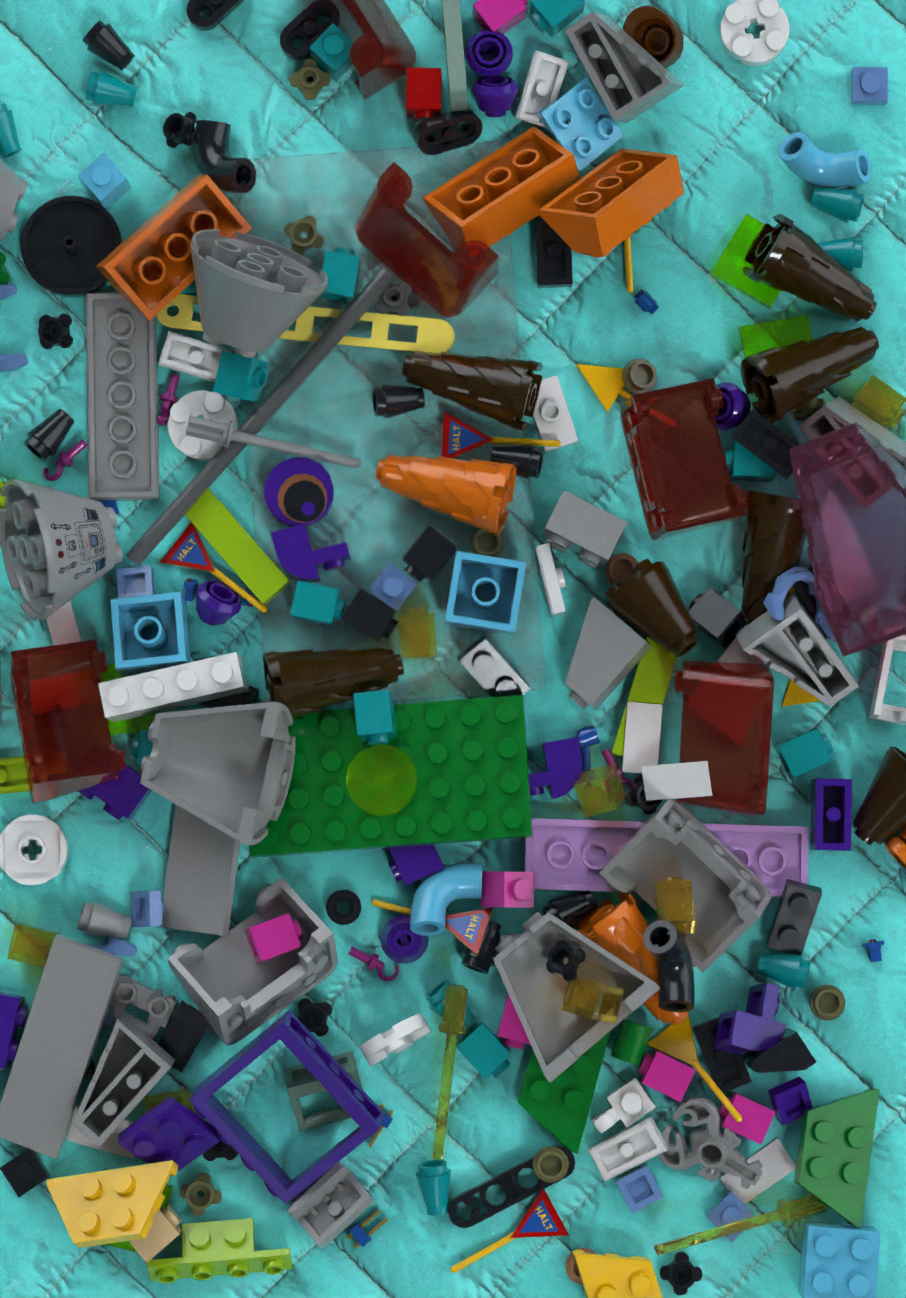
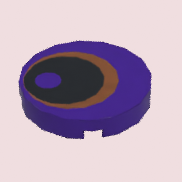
M294 457L280 462L271 470L265 481L264 497L269 511L278 521L290 527L305 524L307 527L317 523L328 514L333 504L334 487L329 473L321 464L309 458Z

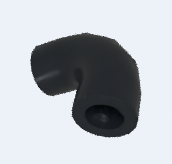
M197 120L195 158L201 174H207L220 190L229 193L249 192L255 185L256 170L254 164L249 159L231 157L229 151L231 125L217 121Z
M667 920L654 921L644 931L643 942L646 949L653 955L657 966L660 987L658 1006L660 1009L669 1012L693 1010L695 999L694 970L688 945L682 934L671 922Z

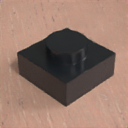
M31 1149L25 1150L0 1167V1170L19 1198L50 1177V1174L34 1150Z

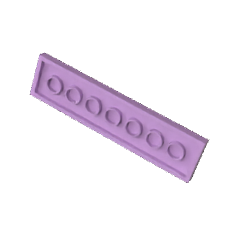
M532 818L533 837L525 838V872H534V889L615 892L606 885L604 877L599 872L646 822ZM702 823L767 886L772 897H781L787 879L808 884L809 827Z

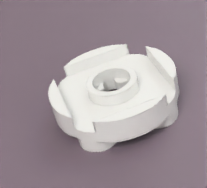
M736 0L727 7L721 21L719 30L720 41L724 50L730 56L732 55L735 59L740 60V63L747 66H761L773 61L783 50L789 36L790 26L788 17L777 0ZM750 23L762 26L763 31L760 32L759 38H753L752 33L746 34L745 29L750 27Z
M206 390L188 393L180 398L170 410L168 432L171 441L181 453L194 460L210 461L224 444L186 435L189 416L204 417L207 420L228 424L230 421H234L233 430L236 431L238 429V419L232 405L219 393Z
M24 815L13 820L0 834V866L14 881L24 885H40L47 883L62 872L68 859L69 846L66 835L56 822L41 815ZM30 840H36L37 846H42V853L37 854L36 860H30V855L23 853V848L30 845Z
M419 1013L392 1026V1029L383 1034L379 1033L362 1044L360 1048L369 1066H373L388 1057L387 1054L393 1052L395 1054L400 1053L412 1046L413 1042L430 1034L432 1031L423 1015Z

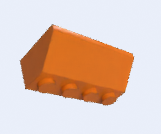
M533 126L427 194L423 199L451 243L472 259L499 240L513 233L525 223L539 216V209L580 180L574 154Z
M621 148L539 209L540 216L574 252L590 254L591 257L595 258L604 257L618 244L629 239L632 233L649 223L655 215L663 209L670 207L673 201L684 194L678 157L671 154Z
M207 174L197 175L103 259L96 268L126 301L147 320H151L195 280L190 247L194 233L206 229H219L221 231L219 236L235 239L237 232L246 234L252 227Z

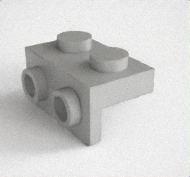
M338 1162L321 1175L319 1180L310 1189L300 1192L293 1199L292 1205L287 1209V1212L291 1217L298 1220L315 1243L324 1249L363 1213L375 1199L354 1173Z

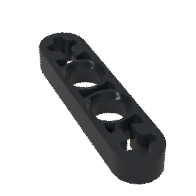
M556 1145L555 1147L560 1148L569 1157V1168L566 1175L561 1179L563 1180L572 1174L575 1168V1158L567 1147ZM533 1156L454 1197L449 1204V1218L454 1225L460 1228L472 1227L557 1182H545L538 1177L536 1185L532 1188H523L519 1185L517 1181L519 1172L525 1168L534 1170ZM491 1185H500L506 1190V1198L501 1204L494 1205L486 1199V1191ZM479 1192L481 1202L488 1211L481 1213L480 1207L471 1210V1218L469 1220H465L463 1216L456 1217L454 1213L458 1211L457 1204L462 1201L466 1206L475 1203L476 1199L472 1195Z

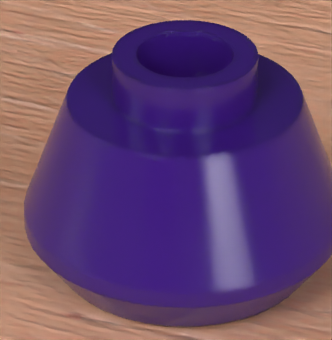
M480 31L471 37L466 46L467 63L474 72L481 76H497L503 73L511 64L513 57L512 45L508 38L498 31Z
M507 76L481 77L475 81L471 87V92L479 110L485 112L486 116L502 117L506 115V111L512 109L518 93V85L512 78Z
M724 382L718 384L707 397L706 413L708 419L719 430H730L740 425L751 411V402L748 395L732 383Z
M210 580L198 586L196 592V611L204 623L213 626L224 624L241 610L242 604L239 594L225 583Z
M408 915L392 918L382 930V949L391 960L397 963L407 964L418 960L423 956L428 947L429 936L413 933L410 929V916ZM408 934H409L410 937H411V941H409V939H408V937H407ZM397 939H400L402 945L398 944Z

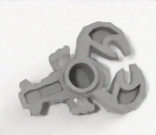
M692 1097L683 1101L675 1109L672 1119L676 1122L682 1115L690 1114L691 1117L684 1119L682 1125L696 1127L706 1124V1127L696 1128L691 1131L690 1145L692 1150L687 1151L684 1136L679 1130L675 1133L676 1142L671 1141L670 1134L673 1125L668 1124L661 1132L668 1150L658 1155L663 1164L674 1170H687L701 1163L703 1167L698 1170L697 1174L705 1179L715 1182L720 1172L723 1171L724 1173L740 1177L741 1187L748 1189L750 1185H756L762 1175V1170H760L762 1164L759 1160L750 1164L745 1160V1157L735 1149L741 1140L729 1128L724 1129V1134L720 1132V1112L716 1104L704 1097Z

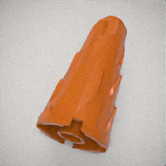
M388 455L385 460H379L375 478L380 480L382 487L390 489L408 499L420 502L426 508L451 515L457 521L487 530L490 533L500 534L509 515V511L506 510L508 502L512 503L516 484V467L509 463L476 459L464 461L440 456L435 459L421 456L403 457Z
M630 892L616 894L621 903L615 906L610 899L606 900L576 925L580 930L578 931L579 933L659 986L654 957L646 949L643 942L644 931L649 924L636 906V900ZM659 990L643 1003L657 1021L660 1019L663 1024L670 1022L672 1026L677 1025L689 1015L688 1011L669 1012L660 1009L658 1006Z

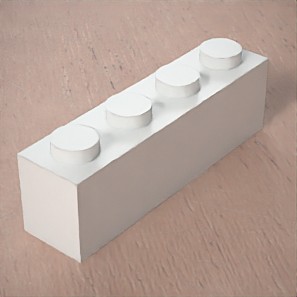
M237 652L98 683L105 718L113 723L250 692L243 657Z

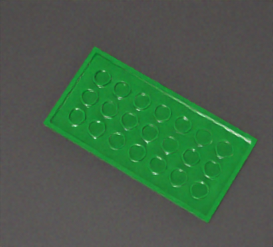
M523 695L394 705L397 738H389L388 744L378 746L367 745V741H361L357 736L355 708L321 710L293 718L292 726L288 725L289 735L295 736V760L288 794L277 821L269 820L265 827L268 829V835L261 842L249 845V856L255 858L533 837Z

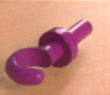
M171 375L166 393H161L159 399L163 401L161 407L162 415L157 417V423L160 426L167 424L170 417L171 404L177 402L174 394L180 378L179 375Z
M81 439L67 453L61 451L59 453L60 459L55 463L57 466L55 474L49 476V470L46 467L43 470L44 477L48 481L59 479L62 476L63 467L66 464L71 467L74 464L72 459L87 447L88 444Z
M609 748L603 750L601 753L611 771L607 774L609 779L614 778L617 785L622 783L628 784L629 792H631L634 787L633 782L628 778H623L622 774L624 772H622V767L618 768ZM619 795V798L625 800L626 796Z
M351 947L348 952L349 955L366 963V969L372 971L373 968H376L379 977L384 981H392L399 974L398 965H394L395 973L392 976L383 975L382 969L385 963L379 961V955L375 953L370 956L354 947Z

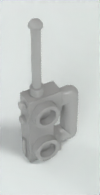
M119 975L110 1000L112 1007L108 1014L114 1017L115 1024L123 1013L153 1039L156 1037L161 1026L167 1027L171 1016L173 1017L178 1008L176 1007L178 1001L175 1000L176 996L169 994V996L162 994L163 990L157 988L155 991L128 976ZM131 1004L149 1012L148 1021L144 1022L125 1013L128 1005ZM209 1024L206 1030L217 1035Z

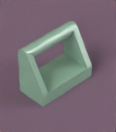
M353 1051L332 1056L363 1089ZM303 1064L284 1069L287 1091L300 1132L352 1118L342 1106L304 1116L300 1097L323 1092L326 1089Z

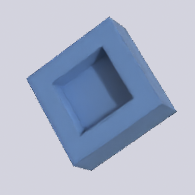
M853 67L851 71V105H886L888 102V67Z
M389 563L368 591L398 612L418 584Z
M151 565L116 569L118 598L154 595Z
M161 890L130 892L132 927L163 926L164 904L161 900Z
M647 1164L615 1180L632 1214L664 1198Z
M731 1190L705 1215L731 1242L757 1218Z

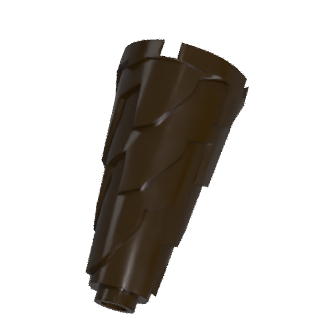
M778 214L772 217L778 223L775 227L768 223L763 226L753 240L744 259L751 264V269L743 267V274L757 283L760 281L776 290L788 292L809 303L819 305L849 321L850 319L860 321L861 319L867 320L870 318L877 305L874 301L872 289L846 271L813 238L793 224L794 221L783 214Z
M859 327L842 333L833 332L808 342L801 340L781 348H770L752 354L741 362V376L747 395L755 393L758 401L751 403L752 406L764 418L774 423L797 411V407L824 393L823 389L851 376L852 371L873 359L876 350L879 349V342L873 331H867L865 328Z
M416 350L413 356H406L402 375L407 376L408 383L432 391L434 395L456 402L473 412L493 418L515 430L525 431L529 424L521 420L523 415L533 417L542 382V375L534 374V371H541L543 365L533 360L523 361L489 356L472 357L447 352L439 354Z
M747 490L742 547L745 556L741 613H743L745 619H748L747 625L768 611L763 602L767 594L773 592L777 577L795 567V564L800 560L808 528L815 514L816 502Z
M347 648L318 652H313V649L287 652L272 651L266 652L263 655L266 689L269 690L270 694L269 702L284 704L289 709L292 719L323 710L322 707L353 700L354 693L383 689L391 683L398 682L399 675H404L401 655H394L392 649L372 648L347 651Z

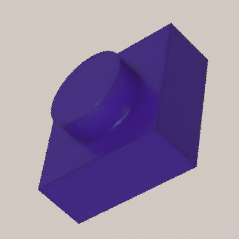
M800 1076L768 1090L773 1110L776 1111V1120L782 1126L803 1117L804 1110L813 1108L806 1082Z

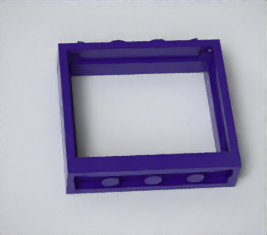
M290 1010L201 1082L189 1099L193 1103L195 1112L201 1118L207 1119L216 1128L219 1138L225 1144L231 1145L240 1154L243 1164L249 1170L255 1171L264 1180L267 1190L273 1196L279 1197L285 1204L379 1130L385 1117V1113ZM279 1039L359 1125L357 1129L293 1180L213 1095Z

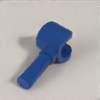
M594 726L581 728L577 733L582 754L583 777L591 776V753L589 746L599 744L598 734Z

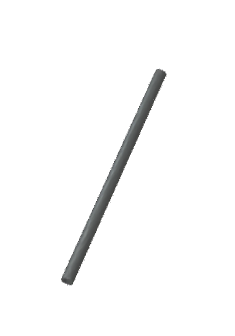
M382 267L236 431L256 435L395 280L394 276ZM231 441L228 449L224 448L223 445L127 552L126 556L139 566L248 444Z

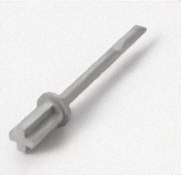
M189 416L186 428V435L224 444V448L227 449L231 441H236L351 468H359L362 462L360 459L235 431L233 430L234 421H230L228 424Z

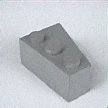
M592 11L564 30L614 121L628 123L684 86L606 14Z
M841 397L824 405L800 425V428L864 509L906 478V442Z
M793 593L784 599L783 620L774 619L767 611L735 633L744 651L761 659L770 668L784 674L793 680L796 685L830 707L859 687L847 665Z
M123 1013L114 1025L111 1036L73 1121V1124L98 1147L103 1144L175 1062L172 1056Z

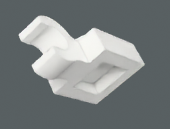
M634 1077L605 1097L611 1107L591 1121L600 1133L609 1129L618 1120H621L627 1128L656 1107Z

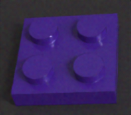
M171 1097L165 1099L118 1134L119 1145L148 1164L173 1160L178 1165V1171L221 1141L213 1125Z

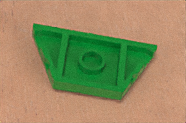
M610 1031L550 1083L545 1078L533 1049H531L517 1102L571 1152L576 1154L579 1151Z
M867 1089L862 1093L843 1097L829 1104L816 1106L803 1112L794 1183L817 1197L819 1202L827 1208L834 1210L846 1219V1222L851 1226L861 1227L879 1089Z

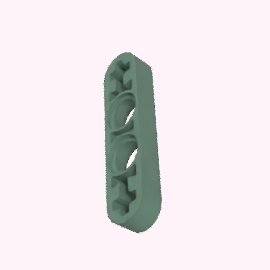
M442 0L450 111L468 110L460 0Z

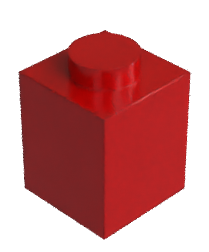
M407 67V118H413L415 122H421L424 119L441 114V68Z

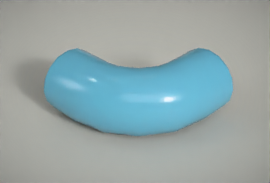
M795 132L788 135L778 148V155L786 166L800 179L812 184L840 188L868 183L871 179V163L863 149L842 153L826 152L819 149L807 134L803 132Z
M461 863L444 866V869L428 875L414 893L410 910L411 931L424 936L441 934L446 929V909L451 902L457 899H481L482 864Z

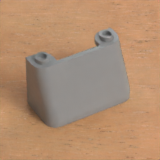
M671 799L640 828L599 872L611 890L628 893L633 889L664 920L671 922L682 934L688 945L693 967H697L702 973L760 918L771 900V894L767 886L684 806Z
M280 878L273 884L265 885L258 892L255 905L256 912L231 929L228 936H221L203 950L194 943L180 945L167 958L173 973L226 1045L235 1044L325 980L331 975L338 964L334 933L283 878ZM289 913L291 920L296 919L301 927L303 939L300 940L301 947L296 951L257 965L245 931L249 927Z

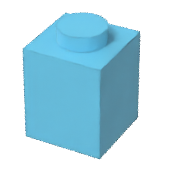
M102 153L78 174L82 185L106 210L131 189L125 175L105 153Z

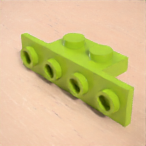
M253 1218L182 1224V1257L153 1259L147 1262V1270L151 1281L159 1283H173L181 1278H193L203 1281L217 1275H229L230 1277L239 1278L253 1272L275 1275L284 1272V1270L293 1269L290 1248L255 1251Z

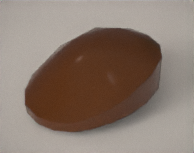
M647 5L634 9L627 16L623 30L662 66L668 68L680 58L683 51V34L678 23L666 11Z

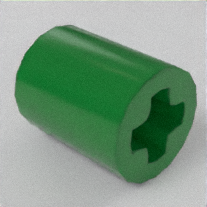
M623 1019L610 1056L641 1066L652 1028Z

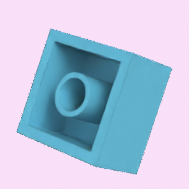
M456 551L445 625L514 636L526 562Z
M181 592L110 599L115 668L122 677L191 662L187 604Z
M803 1221L798 1293L802 1298H876L880 1231L873 1226L857 1227L849 1224Z

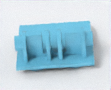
M587 78L581 80L553 104L545 106L538 112L541 117L539 122L543 123L548 132L553 134L550 138L557 140L561 146L574 154L578 172L624 136Z

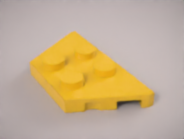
M173 1160L46 1179V1185L69 1236L77 1247L83 1248L145 1239L153 1224V1216L160 1209L165 1196L162 1192L170 1175H176L178 1165Z
M584 1250L572 1251L586 1298H663L652 1262L648 1257H621L619 1254L613 1253L600 1255L585 1253Z

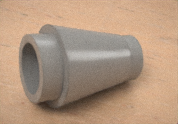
M96 901L93 904L85 902L77 929L85 931V935L127 938L132 918L126 917Z

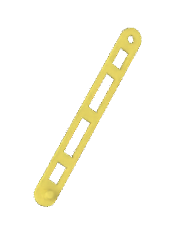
M179 294L156 314L159 322L167 328L204 332L201 322L192 321L194 305H199L197 295ZM173 305L177 306L179 309L176 316H169L168 308ZM309 306L296 320L295 331L286 330L278 339L315 343L322 334L313 333L314 318L337 319L344 310ZM365 312L358 321L373 322L371 338L344 336L337 345L415 352L417 350L441 354V352H447L453 346L455 334L452 326L442 319ZM389 325L417 326L416 343L388 340Z

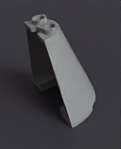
M279 702L156 713L155 720L151 723L148 730V739L150 742H153V749L150 756H145L141 762L140 774L142 777L140 784L240 843L255 845L268 835V829L265 827L269 820L277 821L288 794L295 760V736L289 735L288 725L292 726L293 724L292 715L289 709Z
M537 912L522 925L526 931L515 940L510 935L495 948L498 955L493 960L543 1074L550 1083L624 1018L655 994L660 987L654 981L551 913L547 912L542 917ZM559 940L568 941L570 947L574 949L581 948L586 954L585 961L580 963L577 969V978L572 982L565 981L563 976L558 973L552 974L548 972L546 968L548 954ZM568 958L564 959V964L568 963Z

